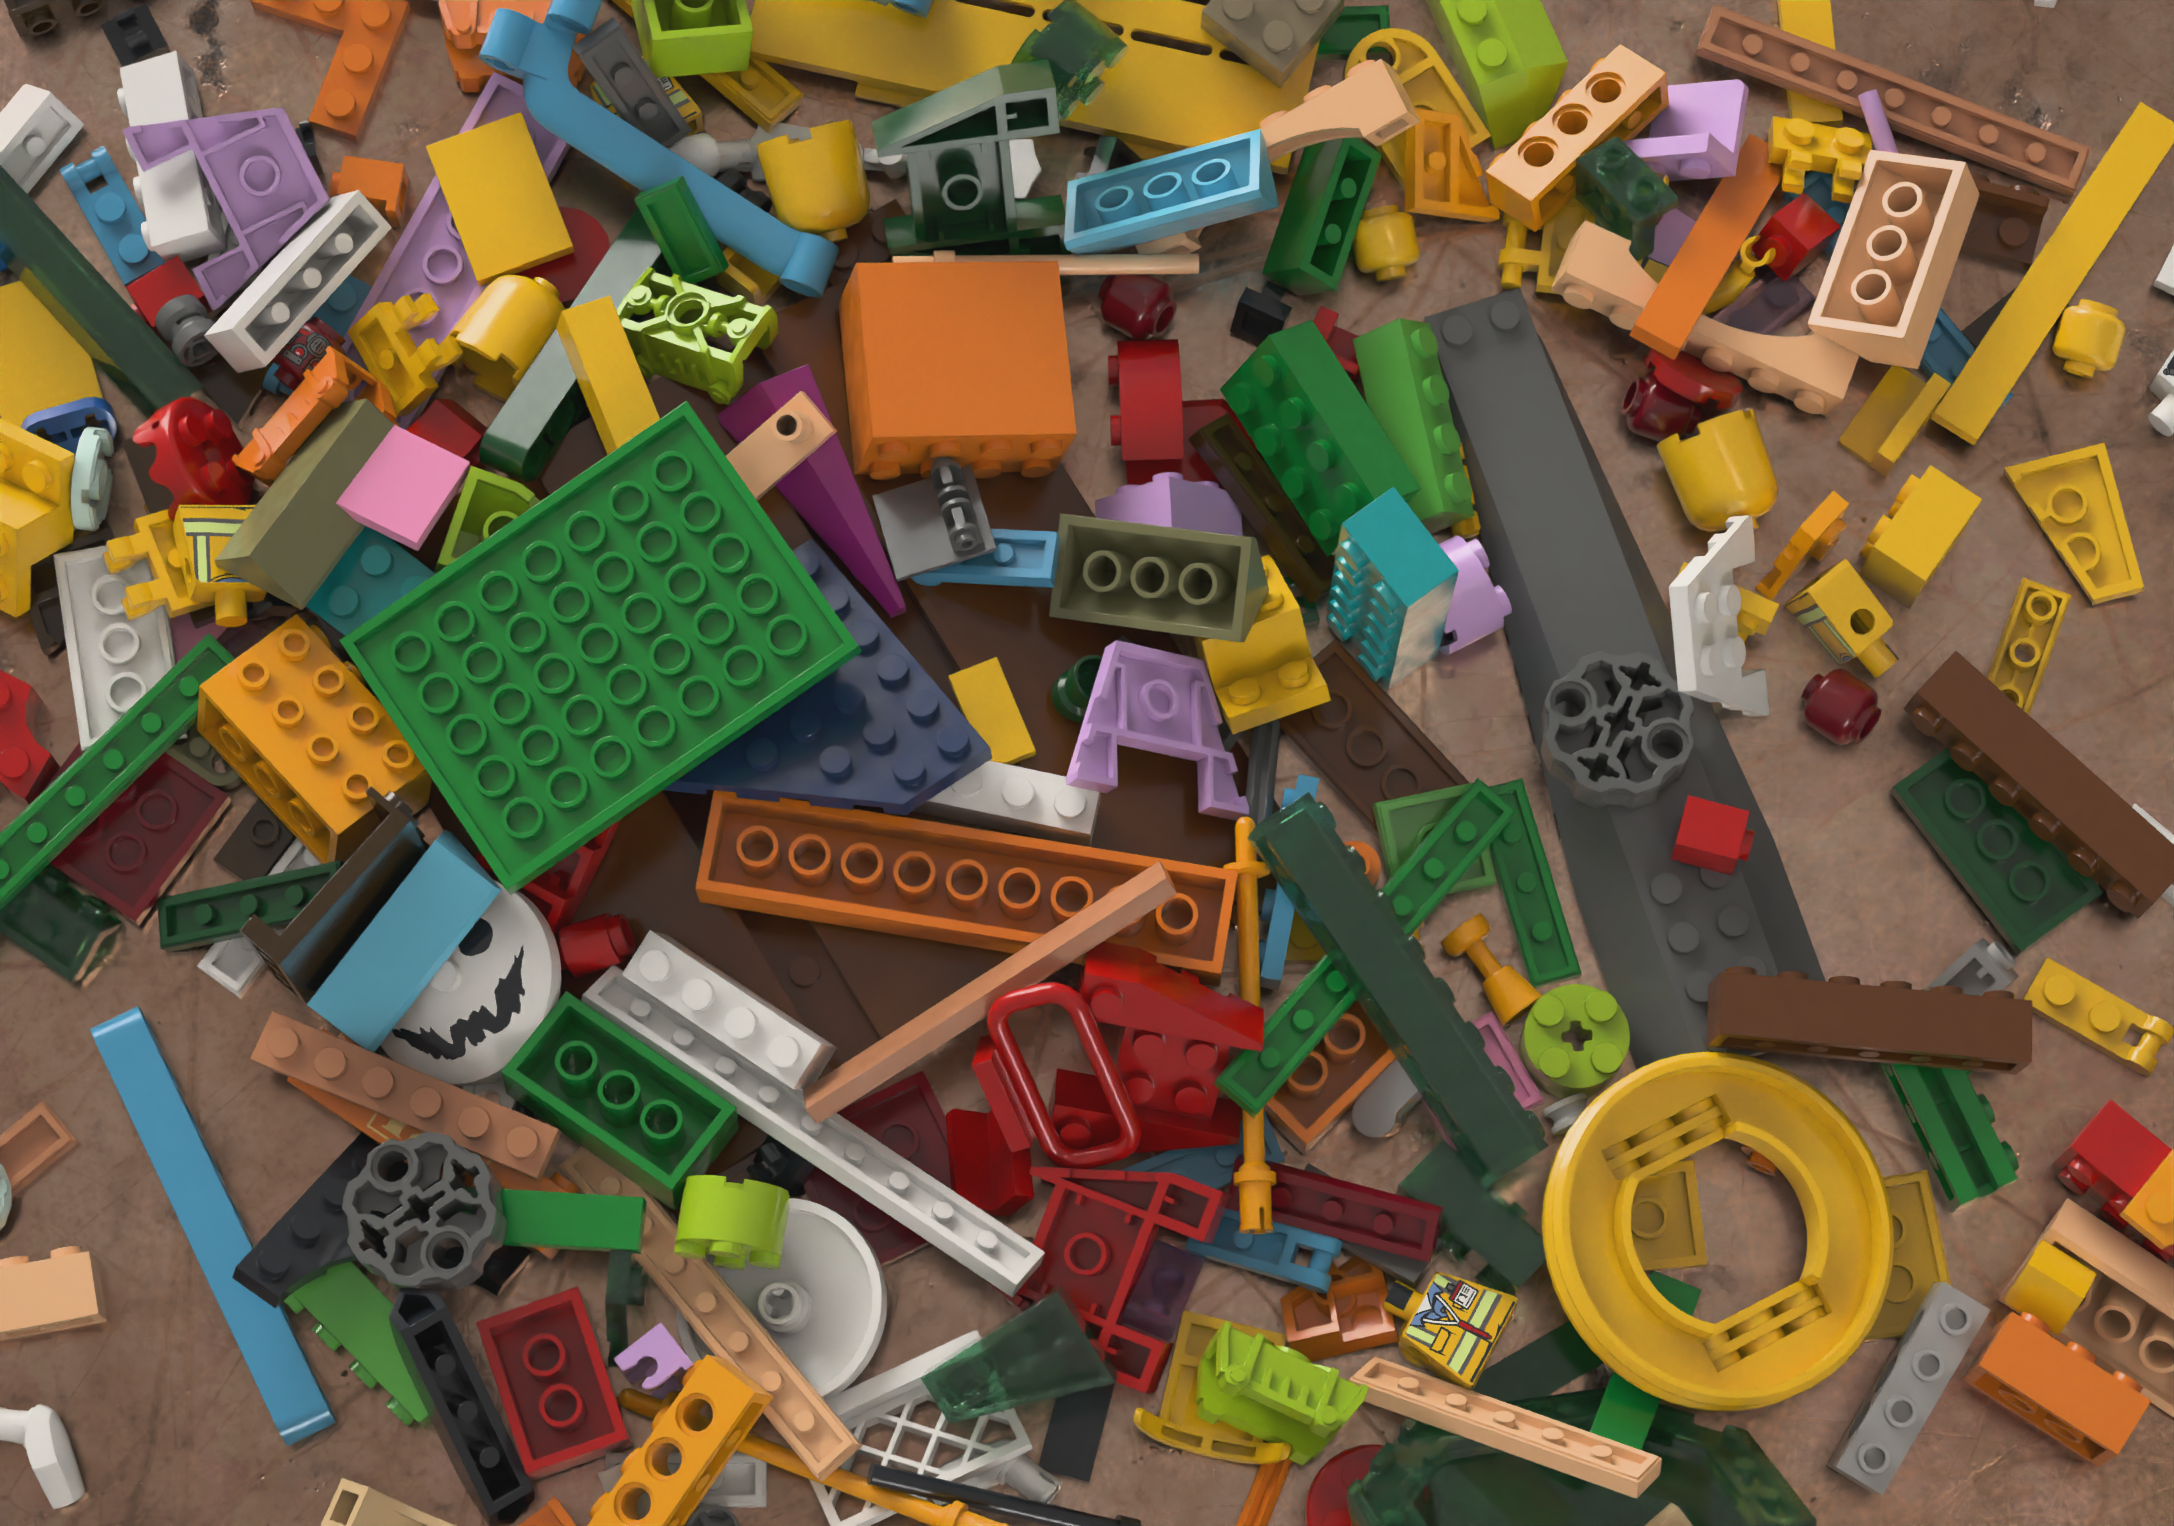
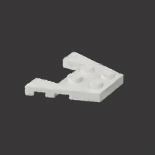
M1752 515L1731 516L1725 522L1728 530L1722 534H1714L1708 541V553L1705 556L1694 557L1669 586L1678 691L1706 702L1722 703V707L1729 710H1741L1742 715L1768 716L1770 714L1766 669H1746L1741 671V667L1745 662L1746 649L1743 639L1738 637L1737 615L1741 608V595L1733 581L1734 568L1756 562Z

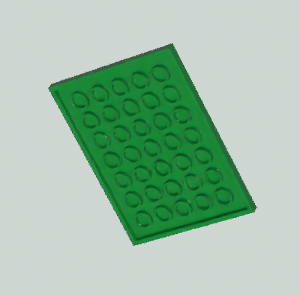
M687 401L339 640L504 888L511 895L862 652L859 645Z

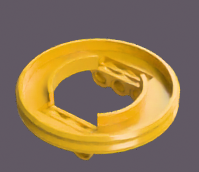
M1696 1052L1664 1058L1643 1066L1611 1085L1583 1110L1566 1133L1556 1152L1548 1174L1542 1213L1543 1245L1553 1287L1564 1312L1588 1347L1610 1369L1627 1382L1664 1401L1692 1409L1729 1412L1757 1409L1781 1402L1812 1388L1840 1368L1860 1347L1880 1313L1889 1287L1894 1255L1893 1217L1882 1174L1871 1150L1845 1113L1812 1084L1773 1063L1734 1053ZM1726 1138L1740 1142L1758 1151L1769 1159L1787 1178L1799 1199L1805 1217L1807 1254L1799 1281L1713 1324L1699 1320L1681 1311L1671 1304L1651 1283L1640 1264L1634 1247L1631 1232V1209L1638 1182Z

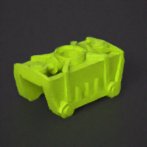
M648 267L616 310L643 378L651 379L656 374L707 391L711 398L719 404H730L742 387V361L747 359L755 346L766 350L779 333L777 315L771 306L761 307L748 303L746 298L741 295L730 297L684 282L680 275L673 274L672 277L656 273L655 269ZM651 310H654L656 317L642 323L629 320L633 313L643 315ZM724 334H727L735 349L732 353L710 347L707 345L705 338L708 336L721 338Z
M1226 1321L1205 1348L1198 1364L1196 1387L1198 1417L1211 1424H1216L1221 1420L1269 1443H1287L1291 1445L1288 1459L1302 1466L1308 1464L1312 1458L1316 1459L1364 1402L1369 1387L1365 1384L1358 1386L1339 1377V1370L1333 1367L1312 1364L1304 1354L1297 1350L1283 1346H1274L1264 1335L1257 1333L1255 1337L1236 1330L1231 1327L1232 1323Z

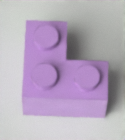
M1159 473L1152 477L1153 482L1144 485L1120 486L1116 488V494L1095 500L1096 518L1243 536L1241 510L1227 491L1219 489V484L1216 482H1191L1184 480L1183 475L1180 473Z

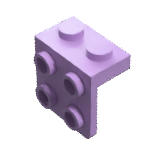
M1739 79L1667 86L1669 105L1651 121L1649 138L1620 141L1618 160L1634 172L1636 178L1644 169L1650 167L1644 179L1646 183H1660L1665 175L1668 176L1669 181L1735 176L1749 92L1748 86Z

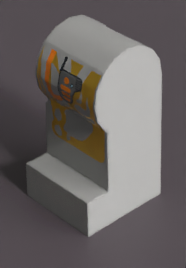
M1408 1046L1357 1099L1352 1110L1353 1124L1360 1133L1368 1137L1386 1138L1394 1136L1405 1125L1407 1113L1426 1094L1430 1098L1442 1099L1456 1083L1420 1046Z

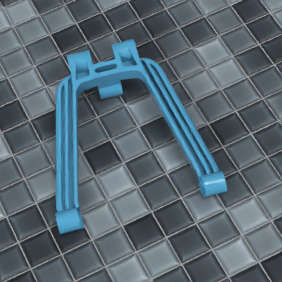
M552 0L543 24L510 9L498 8L496 10L478 57L490 67L524 80L523 95L526 106L533 118L546 130L642 192L683 175L717 240L762 269L779 276L780 283L785 287L806 296L815 298L823 296L840 250L836 244L820 236L800 232L788 227L579 92L572 85L568 76L572 46L578 33H591L603 0ZM934 0L867 1L877 2L884 6L890 3L904 12L923 16L927 19Z

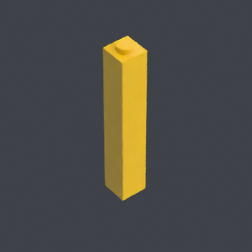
M610 295L561 311L556 329L608 455L658 421L660 417Z

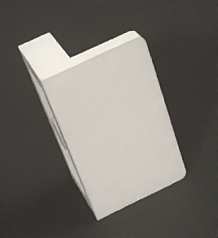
M25 84L0 113V187L12 198L19 201L25 198L85 125L51 92Z

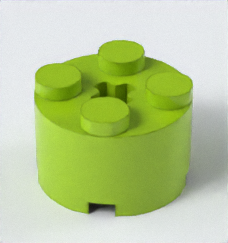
M1582 984L1560 986L1540 997L1529 1012L1520 1035V1059L1532 1080L1547 1090L1546 1092L1563 1099L1582 1092L1587 1093L1588 1097L1607 1086L1617 1075L1623 1064L1630 1043L1629 1025L1624 1012L1610 993ZM1568 1033H1576L1578 1039L1585 1040L1580 1051H1573L1572 1043L1563 1042Z
M688 1176L682 1194L674 1254L695 1259H704L706 1254L714 1256V1266L727 1269L744 1270L746 1260H749V1264L753 1266L779 1269L789 1211V1192L772 1184L744 1179L743 1184L726 1182V1176Z

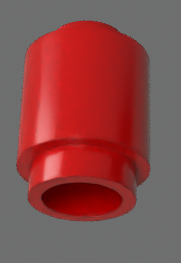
M606 912L559 929V940H556L561 969L563 971L570 970L576 978L623 963L627 955L633 954L636 951L633 932L628 920L622 913L612 916Z

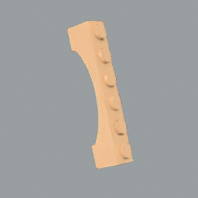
M1379 59L1376 62L1375 60H1367L1359 63L1349 70L1347 79L1333 87L1325 85L1312 90L1303 98L1304 103L1288 113L1287 111L1275 112L1263 119L1259 125L1264 136L1269 162L1271 163L1303 147L1340 138L1361 137L1367 139L1375 146H1379L1421 122L1395 69L1382 59ZM1204 227L1135 245L1139 254H1191L1202 247L1198 237Z
M1585 220L1569 241L1551 291L1562 295L1564 300L1574 307L1593 309L1608 316L1610 321L1616 326L1632 330L1658 283L1645 272L1629 252L1632 241ZM1703 314L1680 350L1702 359L1703 364L1712 370L1733 373L1748 380L1749 385L1758 391L1779 394L1794 401V405L1804 412L1822 414L1824 416H1827L1843 400L1859 355L1813 330L1807 336L1798 337L1762 335L1725 325Z

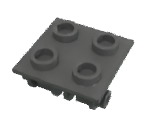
M950 457L935 458L932 462L933 467L930 470V478L872 496L897 582L997 550L971 465L961 468L960 464L953 461Z

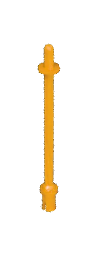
M1246 816L1239 818L1235 825L1236 862L1224 865L1223 869L1238 871L1236 885L1239 997L1261 1008L1257 878L1269 875L1270 865L1257 861L1256 825L1252 818ZM1264 1107L1255 1118L1242 1109L1244 1163L1239 1167V1171L1233 1174L1234 1185L1239 1187V1232L1249 1234L1250 1230H1252V1234L1272 1233L1274 1226L1272 1225L1271 1186L1276 1184V1172L1271 1171V1168L1265 1163Z
M626 1388L620 1392L618 1401L623 1408L654 1420L657 1413L667 1404L673 1403L680 1392L672 1390L661 1400L638 1390ZM698 1414L699 1426L704 1430L710 1425L712 1419ZM751 1433L747 1434L736 1450L742 1454L931 1526H1010L1009 1524H1002L968 1510L967 1504L957 1500L952 1504L942 1507L911 1494L868 1485L866 1477L840 1467L822 1482L815 1477L793 1449Z

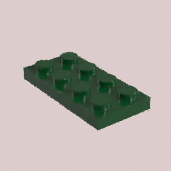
M1946 748L1894 785L1890 792L2012 950L2019 956L2100 897L2103 891L2092 877H2086L2078 873L2068 862L2067 855L2054 843L2039 838L2030 829L2028 820L2012 806H2005L1996 800L1989 790V785L1973 771H1966L1958 766L1951 758L1950 750Z

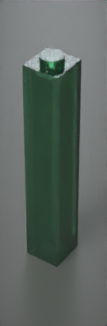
M0 165L1 260L147 419L157 409L181 397H193L200 400L203 385Z

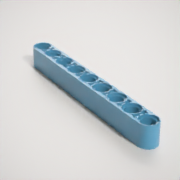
M136 1006L91 1028L90 1032L286 1445L290 1446L336 1423L337 1421L282 1303L277 1308H274L232 1278L235 1267L255 1246L140 1007Z

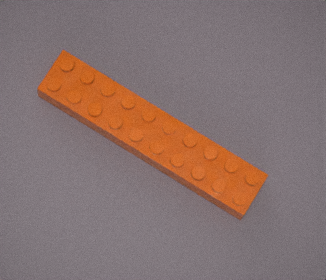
M714 790L695 889L700 903L1015 954L1158 861H1161L1171 877L1176 890L1175 896L1109 937L1105 942L1141 948L1157 956V963L1177 973L1183 969L1199 977L1200 984L1220 987L1238 871L857 809L811 806L808 801L780 797V802L737 798L736 792ZM1083 955L1070 963L1082 964Z

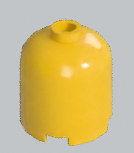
M843 120L809 128L812 138L799 141V138L789 140L788 134L757 144L758 159L777 219L790 228L820 236L832 243L847 239L846 228L859 223L867 214L871 203L858 138L852 121Z
M509 274L498 277L484 289L446 336H454L455 341L458 342L463 351V354L451 364L456 368L462 361L477 375L472 382L473 385L493 398L506 403L556 329L561 311L566 310L558 299L560 296L559 291L550 282L540 277H535L534 280L525 276Z
M1753 409L1744 413L1742 410L1734 411L1699 423L1697 426L1700 434L1680 440L1676 433L1657 444L1658 452L1683 511L1690 523L1699 530L1707 532L1728 530L1725 522L1729 517L1752 515L1754 531L1759 528L1756 518L1767 513L1777 500L1779 492L1777 478Z

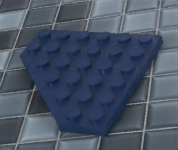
M810 539L794 549L793 553L859 645L862 652L664 790L705 795L707 790L736 792L737 798L780 802V797L809 800L811 806L853 810L854 805L882 807L884 813L906 815L991 760L992 754L990 746L813 539Z

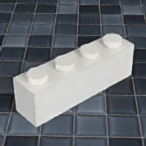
M177 51L120 68L123 88L117 91L118 100L124 115L129 118L130 126L203 118L195 71ZM125 137L129 154L133 161L136 162L139 176L133 179V185L137 199L145 209L147 221L141 224V231L147 248L151 252L156 251L165 262L176 255L179 256L182 262L226 250L219 203L193 150H189L143 172Z
M359 190L330 197V200L306 223L204 335L237 373L266 367L392 228Z
M987 761L912 812L1056 842L1090 847L1099 810L1101 792L1066 785V776Z
M649 930L622 973L624 977L794 1090L803 1091V1089L816 1082L837 1047L666 934Z

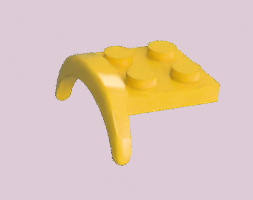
M1183 1310L1159 1415L1157 1417L1143 1408H1136L1133 1417L1135 1425L1144 1434L1158 1442L1206 1457L1245 1464H1271L1286 1460L1291 1450V1445L1287 1443H1263L1262 1439L1221 1420L1216 1424H1211L1198 1417V1405L1196 1404L1198 1364L1205 1348L1227 1320ZM1227 1321L1232 1323V1328L1255 1337L1259 1333L1264 1335L1274 1346L1285 1347L1287 1338L1285 1334Z

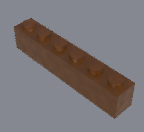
M1956 650L1903 708L1910 715L1912 723L1919 731L1927 736H1934L1950 750V756L1958 766L1966 771H1973L1989 785V790L1996 800L2005 806H2012L2028 820L2030 829L2039 838L2054 843L2067 855L2068 862L2078 873L2086 877H2092L2107 891L2110 901L2120 910L2131 912L2137 919L2140 918L2174 882V844Z
M1734 966L1726 968L1725 972H1720L1708 985L1707 1047L2017 1075L2032 1062V1000L2015 999L2014 993L2003 990L1987 991L1983 993V996L1963 994V989L1957 986H1936L1931 991L1914 990L1912 989V984L1905 981L1882 982L1880 986L1861 985L1860 979L1852 976H1835L1829 978L1828 981L1809 980L1807 973L1799 971H1784L1778 973L1777 977L1757 975V970L1751 967Z

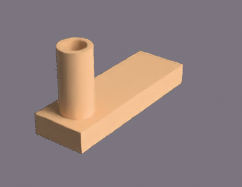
M800 391L727 454L726 457L758 501L833 436L837 430L806 393Z

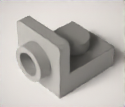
M1982 938L1939 975L1930 986L1932 988L1945 985L1957 986L1963 989V994L1983 996V993L1987 991L2004 990L2019 976L2012 968L2016 965L2012 955L1997 941L1989 944L1986 939Z

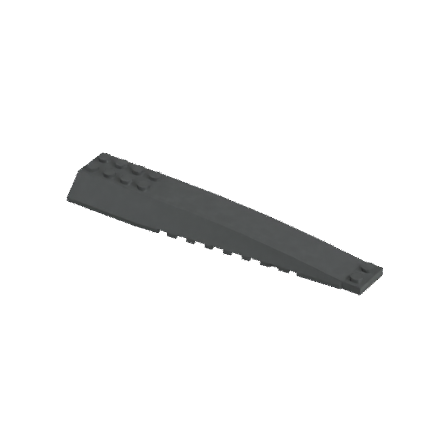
M1519 287L1424 317L1423 322L1431 324L1432 332L1438 342L1437 355L1443 380L1449 390L1448 402L1454 428L1459 434L1465 459L1462 462L1463 465L1467 466L1475 500L1473 510L1478 513L1481 526L1480 535L1490 563L1488 571L1491 573L1494 587L1499 585L1504 590L1512 607V613L1504 617V625L1510 644L1509 650L1523 693L1522 699L1526 714L1529 716L1537 756L1545 776L1551 809L1558 825L1561 837L1560 842L1576 903L1608 993L1616 999L1617 1004L1626 1016L1630 1031L1629 1051L1634 1066L1637 1070L1664 1058L1696 1052H1727L1750 1057L1767 1053L1707 1047L1708 985L1720 972H1725L1726 968L1734 966L1754 968L1757 970V975L1777 977V974L1780 972L1799 971L1807 973L1809 980H1826L1774 838L1711 702L1691 696L1695 707L1692 717L1694 744L1687 767L1679 780L1672 781L1665 789L1658 793L1656 801L1643 807L1631 810L1623 805L1607 804L1600 808H1595L1574 799L1571 789L1560 778L1550 775L1541 754L1543 741V722L1541 718L1546 696L1554 681L1563 678L1574 669L1579 658L1602 650L1612 655H1629L1638 651L1661 661L1664 671L1676 682L1677 674L1671 616L1544 342L1536 332L1521 288ZM1637 679L1630 688L1639 691L1646 682L1642 679ZM1608 682L1605 684L1607 690L1611 694V699L1608 705L1614 706L1616 700L1612 696ZM1564 701L1556 705L1558 712L1566 717H1576L1583 712L1579 705L1571 701ZM1626 712L1623 713L1619 724L1616 723L1615 727L1610 730L1607 747H1611L1616 736H1619L1620 732L1625 730ZM1647 712L1639 714L1638 718H1641L1642 722ZM1593 738L1588 748L1595 747L1597 742L1593 741ZM1657 743L1652 747L1656 755L1661 758L1671 759L1679 755L1676 747L1670 743ZM1621 753L1619 757V760L1622 763V765L1624 764L1625 759L1627 757V755ZM1595 769L1594 773L1589 775V779L1598 782L1605 772ZM1688 795L1750 811L1746 829L1755 831L1750 854L1747 861L1737 860L1732 876L1670 860Z

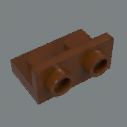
M1970 172L1980 195L1959 253L2028 271L2032 264L2043 217L2048 210L2050 199L2040 196L2038 191L2024 185L2006 187L1990 183V180L1982 174Z

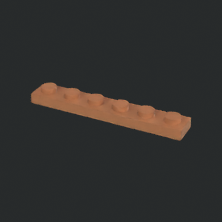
M274 1011L271 1012L250 1058L256 1064L420 1132H435L448 1135L469 1152L478 1154L483 1158L541 1181L562 1134L556 1127Z

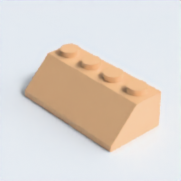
M1870 150L1808 321V326L1811 330L1870 362L1919 368L1980 195L1966 162Z
M2067 1198L2043 1230L1998 1300L2018 1314H2022L2005 1302V1297L2026 1267L2041 1240L2050 1243L2096 1272L2097 1275L2086 1296L2059 1336L2051 1331L2048 1334L2065 1345L2071 1341L2086 1348L2096 1356L2097 1359L2094 1364L2109 1374L2113 1375L2115 1371H2119L2128 1375L2143 1387L2142 1395L2174 1418V1268Z

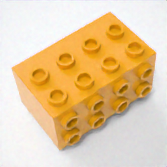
M298 614L294 615L199 685L197 731L321 864L339 860L346 862L381 824L366 794V790L370 786L382 796L389 790L392 791L412 809V816L428 805L432 778L379 699L377 700L365 687L364 678L359 670L349 661L343 663L331 651V645L326 635L313 624L308 626Z

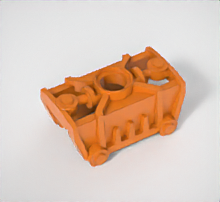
M439 0L446 52L456 82H460L461 90L464 92L482 91L493 72L523 85V79L490 67L482 62L478 55L498 8L519 12L543 24L552 0ZM578 33L574 44H576L578 41L583 39L588 34ZM572 49L568 65V76L570 82L576 88L577 81H581L586 67L574 49Z
M328 346L326 349L327 354L312 371L307 369L303 373L305 379L262 428L254 429L252 432L254 438L239 455L234 454L231 459L237 467L270 487L285 468L288 459L295 455L304 441L332 409L338 408L347 398L348 390L356 388L362 380L369 384L355 400L368 399L394 425L399 427L395 421L397 417L392 399L385 385L354 361Z

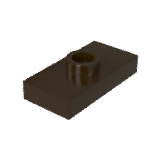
M258 798L213 860L218 866L240 881L267 876L295 841L296 836Z

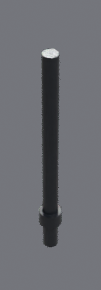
M875 1463L871 1464L867 1476L868 1485L951 1504L957 1500L967 1504L968 1508L1046 1526H1142L1140 1519L1117 1515L1115 1519Z

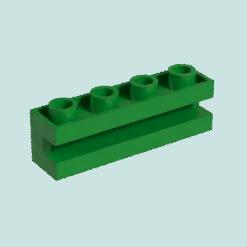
M1880 1063L1952 1213L2001 1192L2018 1180L2015 1171L2019 1169V1164L2015 1153L2007 1141L2000 1143L1991 1123L1995 1122L1993 1109L1983 1093L1976 1094L1968 1076L1972 1075V1071Z

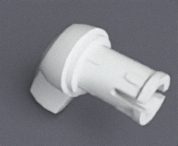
M707 133L684 136L668 148L712 178L718 172L727 171L731 168L737 171L750 172L755 167L752 163L757 162L756 147L750 139L716 141Z
M42 1404L32 1407L29 1411L0 1407V1440L23 1444L27 1450L31 1467L52 1508H61L80 1499L85 1493V1488L69 1435L57 1412Z
M1006 1438L984 1445L998 1448L1015 1439ZM975 1453L973 1459H975V1458H977V1457H979V1456H981V1455ZM1026 1453L961 1483L983 1489L1007 1483L1028 1499L1047 1504L1052 1502L1063 1484L1060 1479H1057L1034 1463L1033 1460L1026 1456ZM964 1454L937 1468L949 1471L960 1466ZM933 1500L937 1505L946 1504V1502Z

